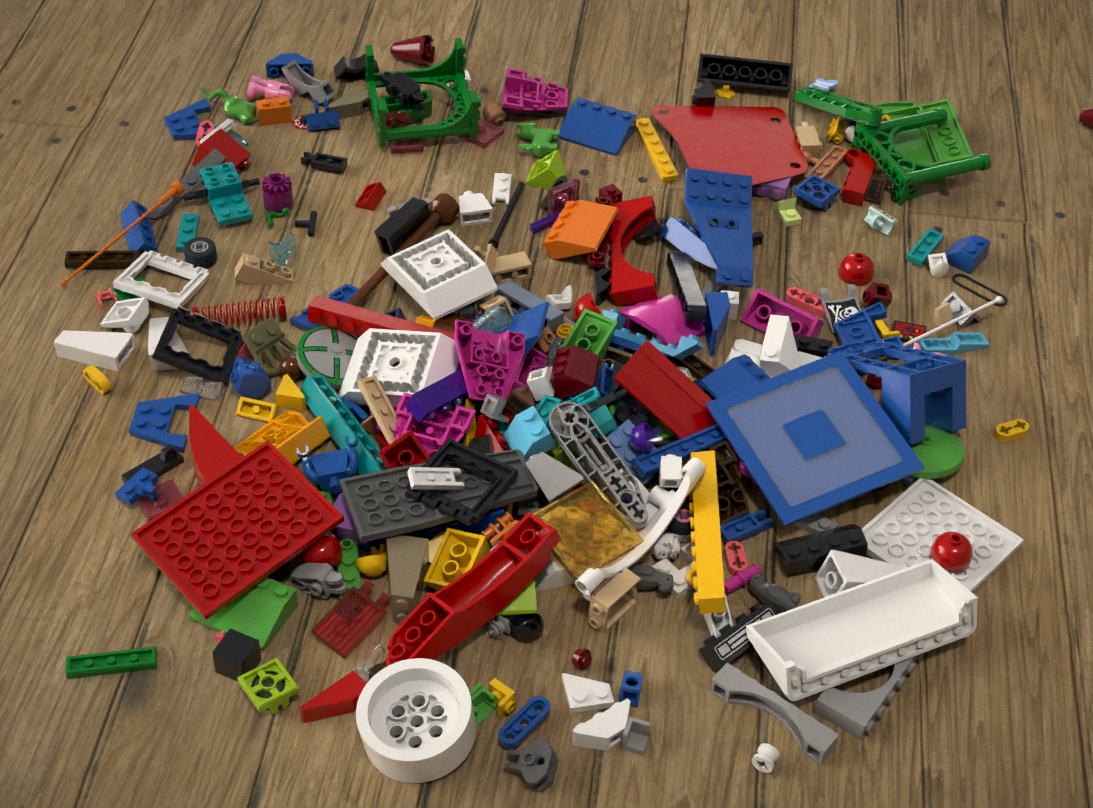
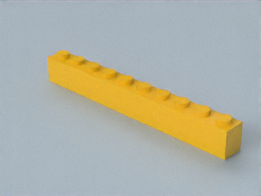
M715 450L691 452V458L700 459L706 466L703 480L689 495V500H693V502H689L690 515H694V517H690L691 529H695V531H691V542L695 544V546H691L692 559H696V561H692L693 574H697V577H693L694 590H698V592L694 593L695 606L699 605L700 614L726 612Z

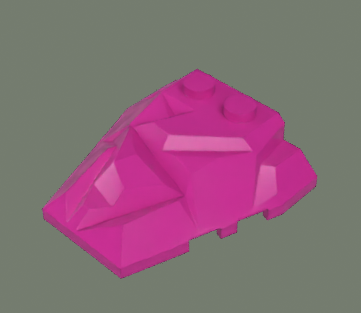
M507 68L501 107L506 112L514 113L567 110L568 89L552 82L542 83L540 82L541 78L537 76L535 79L527 77V72Z
M405 392L396 408L397 425H394L395 440L411 429L430 457L449 438L458 442L469 430L476 411L473 409L457 406L455 412L450 410L443 414L438 412L430 421L425 419L418 423L405 406V403L413 394Z

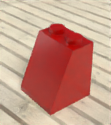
M220 128L199 145L192 165L195 167L216 148L226 157L221 164L233 162L238 173L241 168L245 169L249 165L251 153Z

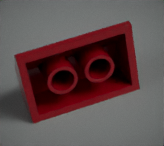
M575 345L570 347L564 346L556 351L549 381L558 399L577 395L595 387L600 363L599 355Z

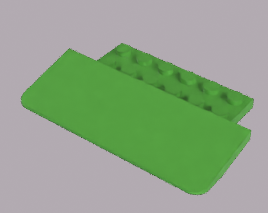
M950 99L917 106L915 101L874 104V106L882 108L883 116L888 115L891 120L933 111L935 108H945L947 112V121L945 123L903 131L894 136L893 143L895 147L908 159L926 165H939L974 157ZM901 166L903 169H906V170H910V169H911V168H908V167H906V166ZM945 178L934 180L930 183H945Z

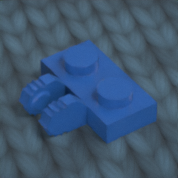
M328 99L323 101L325 112L320 113L319 102L314 100L315 113L306 114L307 130L340 127L339 112L329 111Z

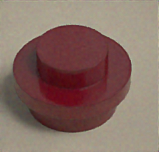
M869 374L867 376V383L870 388L875 390L882 388V378L876 377V374Z
M583 648L577 649L574 652L572 664L577 669L584 670L590 665L592 660L590 650Z

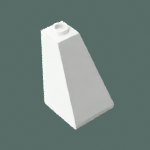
M831 550L816 574L815 580L825 598L900 571L904 567Z

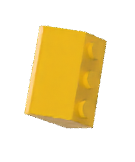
M447 528L424 578V583L438 591L470 570L490 553L491 548L486 536Z

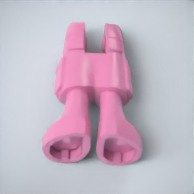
M253 75L247 90V100L252 101L257 94H264L265 99L289 97L291 102L295 88L289 84H282L273 80L266 81Z

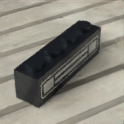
M769 601L763 604L760 602L755 603L748 608L750 612L747 615L742 613L734 618L735 623L732 626L728 623L718 630L720 632L718 636L715 637L713 634L703 641L705 645L699 649V652L713 672L722 668L726 663L731 662L752 646L747 638V625L777 615Z

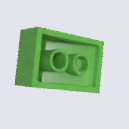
M584 309L561 347L575 345L599 355L600 367L618 322Z

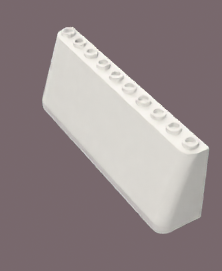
M933 559L749 624L746 626L747 638L789 700L797 701L971 635L977 627L978 597Z

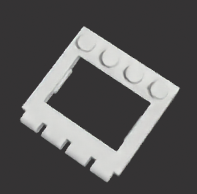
M150 250L149 252L145 251L113 281V288L141 298L146 297V299L177 309L178 306L183 307L209 280L210 271L199 266L195 268L193 264L184 261L179 262L178 259L166 255L163 257V254ZM147 265L191 280L183 287L180 293H170L165 288L152 287L150 283L135 281L134 278Z

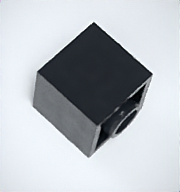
M231 628L212 652L215 672L237 682V677L255 669L261 662L259 640Z

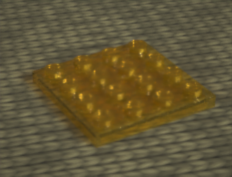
M594 481L585 484L533 513V515L556 529L562 537V540L554 547L551 553L574 581L588 568L594 570L596 568H603L634 550L644 541Z

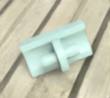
M873 205L869 207V212L864 219L866 223L870 224V227L876 228L886 235H890L897 224V219Z

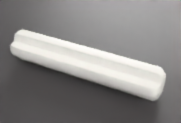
M227 119L202 138L200 144L220 128L228 132L234 127V120Z

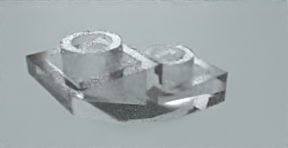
M186 377L179 391L185 395L198 393L200 399L219 401L225 386L223 382H205L203 377Z

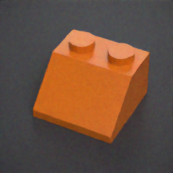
M289 97L256 101L260 126L292 122Z

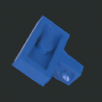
M142 468L115 492L116 498L130 506L142 496L154 501L159 496L154 486L159 481L158 475Z

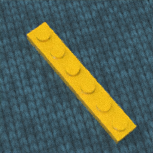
M636 119V132L662 183L677 181L679 175L650 119Z

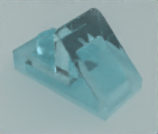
M287 233L286 237L281 240V243L268 242L269 255L276 264L281 266L287 264L295 250L294 234Z

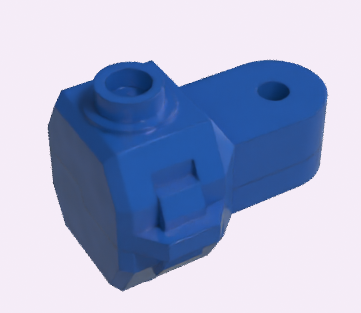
M240 356L235 359L230 382H232L234 389L241 397L255 399L263 397L265 392H269L271 381L259 363Z

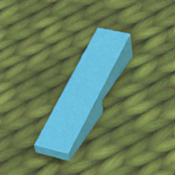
M951 332L949 338H923L916 341L920 345L921 350L937 352L947 356L985 349L990 345L984 335L979 332Z

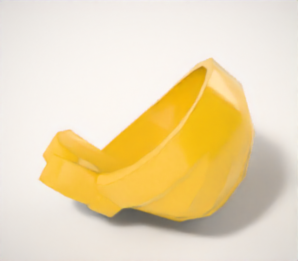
M381 544L379 550L372 546L371 556L356 559L357 568L361 573L370 577H377L386 571V544Z

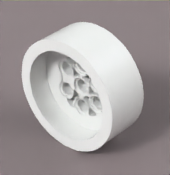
M415 658L393 663L379 671L369 680L357 702L356 721L366 754L371 763L381 773L394 780L406 783H424L439 779L455 770L468 756L474 744L476 720L469 689L465 681L455 670L441 662ZM415 745H420L418 748H412Z

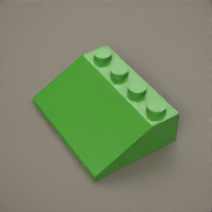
M266 577L209 619L205 620L194 607L189 615V619L219 632L223 631L225 634L231 628L258 639L260 650H264L298 607L297 589Z

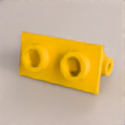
M841 116L837 119L834 118L831 122L826 143L830 140L836 144L842 143L848 125L845 121L841 120Z

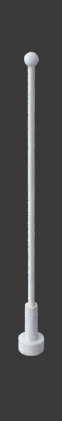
M997 296L995 300L924 333L903 345L908 346L995 303H1001L1003 298ZM877 356V357H875L874 360H879V361H881V360L885 359L886 356H885V357Z

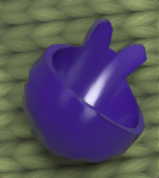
M648 423L636 425L630 434L631 445L638 452H651L654 442L663 441L662 437L657 436L661 428L651 429Z

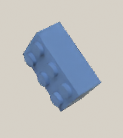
M628 419L606 438L630 472L638 478L643 486H646L657 476V472L642 478L631 465L632 459L646 453L636 451L631 445L630 434L635 425ZM606 447L604 451L611 460L615 459ZM619 464L615 465L618 470L621 469Z

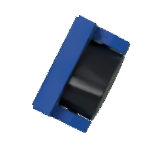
M813 174L794 189L793 194L803 199L802 203L806 208L826 212L828 208L832 207L834 198L840 193L841 188Z

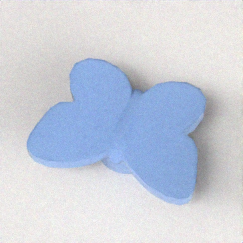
M817 78L815 83H811L809 87L829 91V88L837 87L839 81H825L823 78Z

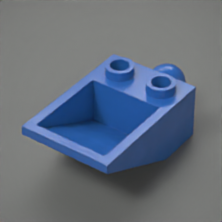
M727 292L705 293L704 301L707 314L705 321L700 322L706 329L705 336L710 357H714L726 333L730 308Z

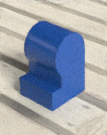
M625 671L620 687L619 702L628 698L630 706L638 707L643 673Z

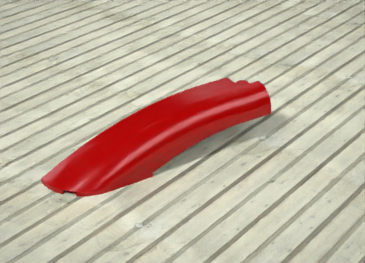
M528 512L488 555L450 584L433 594L430 592L404 619L389 640L387 646L389 653L388 658H386L387 666L407 659L423 658L435 660L480 629L506 607L549 563L551 558L548 554L562 540L556 529Z

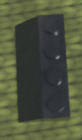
M855 524L774 543L787 578L819 570L831 550L867 558L868 543L861 527Z

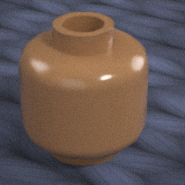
M490 102L483 108L482 115L490 126H500L504 123L506 112L499 103Z

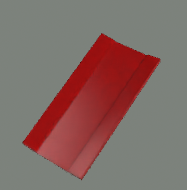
M648 340L640 346L614 378L651 413V416H655L657 421L667 427L678 439L717 424L706 407V403L713 400Z

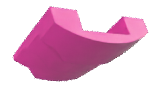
M665 295L658 297V299L639 302L634 306H627L620 311V315L626 318L624 328L630 330L639 324L658 335L657 339L663 341L662 345L665 346L668 343L678 346L681 336L689 337L690 334L699 337L706 332L705 327L700 321L685 319L679 299L674 295Z

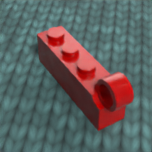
M851 148L847 150L845 162L851 166L841 190V195H844L842 202L862 207L869 179L876 170L877 162L870 154L856 148Z

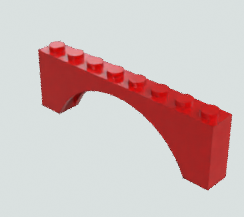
M647 196L612 203V206L617 207L619 211L610 225L611 232L609 233L611 240L609 244L611 252L609 259L612 265L609 266L611 269V277L609 278V283L611 284V289H609L610 299L614 300L616 306L658 299V287L654 274L640 271L632 267L624 259L626 248L634 235L656 219V207L653 197Z

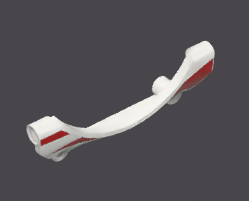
M691 458L680 470L683 480L677 492L674 490L667 491L659 485L652 489L648 497L650 502L646 505L648 521L642 529L634 530L627 525L588 568L581 565L576 569L572 576V581L577 589L583 593L585 599L591 601L592 595H595L618 573H622L624 566L628 569L635 564L659 539L677 514L684 500L703 480L706 466L700 459Z

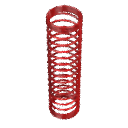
M284 296L278 297V302L276 297H274L273 307L270 298L267 299V307L265 300L262 298L261 308L258 299L255 301V308L252 300H250V313L247 302L244 301V314L240 302H238V314L235 303H232V315L227 303L226 316L223 305L220 304V317L217 305H214V317L209 305L208 320L210 322L211 313L212 319L216 321L217 312L218 321L222 323L223 311L225 324L228 327L229 311L231 323L234 326L235 310L237 323L240 325L241 309L243 322L246 324L247 309L249 321L252 323V304L255 321L258 322V304L263 322V303L267 319L270 318V303L272 315L276 320L275 302L279 319H286ZM203 306L202 315L204 316L205 314V317H207L205 307ZM198 307L191 308L192 315L194 312L200 314Z

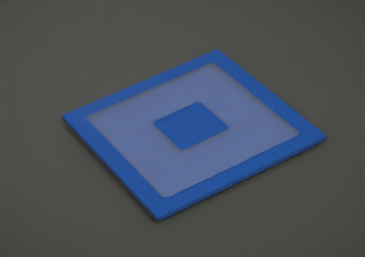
M842 351L706 403V407L784 527L924 469L921 461Z

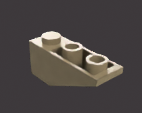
M357 88L328 104L329 111L339 112V119L359 116L371 110L368 92L361 88Z

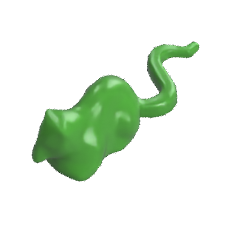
M199 87L209 100L222 95L225 98L224 112L228 116L239 118L243 125H248L258 120L254 117L256 115V106L254 104L245 102L237 96L230 97L221 88L215 90L210 95L206 92L205 88Z

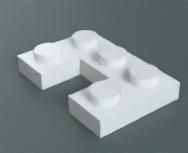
M692 542L680 548V554L690 562L681 570H678L667 559H662L652 566L673 576L674 588L670 593L676 598L694 588L686 581V573L689 569L693 568L692 561H696V559H692L691 546H695Z

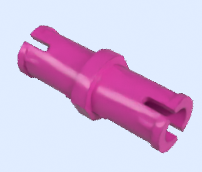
M752 564L743 571L735 572L733 577L724 581L725 594L728 595L737 588L747 586L752 575L761 573L760 568L756 564Z

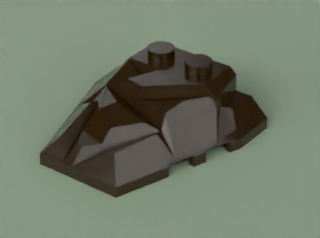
M727 440L709 447V451L715 450L720 525L750 513L745 489H743L741 482V472L738 470L737 455ZM665 487L668 491L674 490L675 492H677V490L679 489L675 487ZM688 496L683 503L689 504V502H693V500L690 501Z

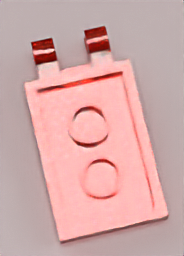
M369 580L359 589L353 586L311 631L314 636L343 659H346L385 617L387 611L384 609L390 603L388 601L391 597L385 592L376 602L368 597L375 585Z

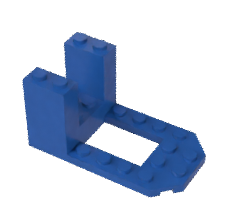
M864 341L853 342L829 348L828 356L842 351L855 371L860 370L863 374H876V377L882 378V408L908 445H916L917 442L925 440V424L945 429L949 433H956L958 430L966 428V360L884 341H875V345H864ZM877 356H889L892 360L902 359L904 363L895 365L874 359Z

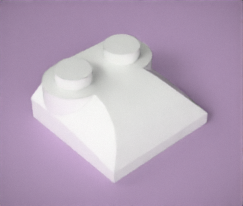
M146 297L116 301L100 325L105 328H123L127 333H135L148 317L149 302Z

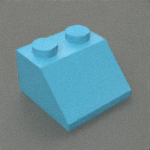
M534 406L517 414L504 434L511 450H520L526 462L532 455L541 452L545 453L556 447L551 433Z

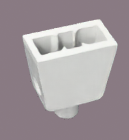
M466 191L463 195L459 196L460 226L492 222V207L482 193L473 194L472 191Z

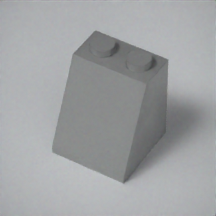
M544 452L532 455L525 462L554 509L558 507L569 508L592 493L591 488L581 474Z

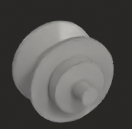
M498 615L496 622L493 620L489 621L488 634L490 636L493 635L498 639H502L503 632L510 634L509 619Z

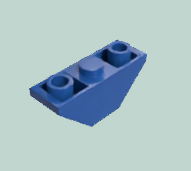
M298 53L280 54L266 62L267 78L286 77L281 68L294 60L302 70L311 77H314L313 61Z

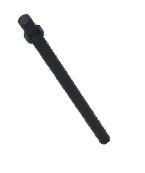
M523 182L518 183L493 238L488 242L494 248L498 247L499 239L525 186Z

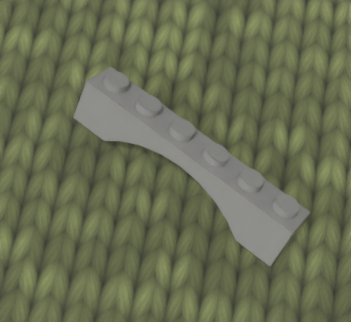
M726 663L712 678L710 693L727 704L751 706L774 716L791 731L800 746L801 752L818 764L822 765L836 748L839 734L832 728L826 727L813 716L798 709L793 703L784 700L776 692L767 689L757 680L741 672L737 667Z

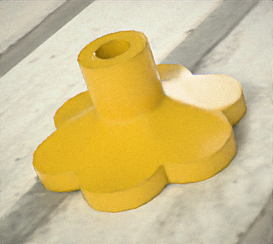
M724 85L716 90L718 98L726 100L735 97V92L729 88V85Z

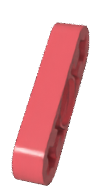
M797 287L787 289L785 299L788 303L821 318H827L819 297ZM806 301L813 302L814 304H808Z

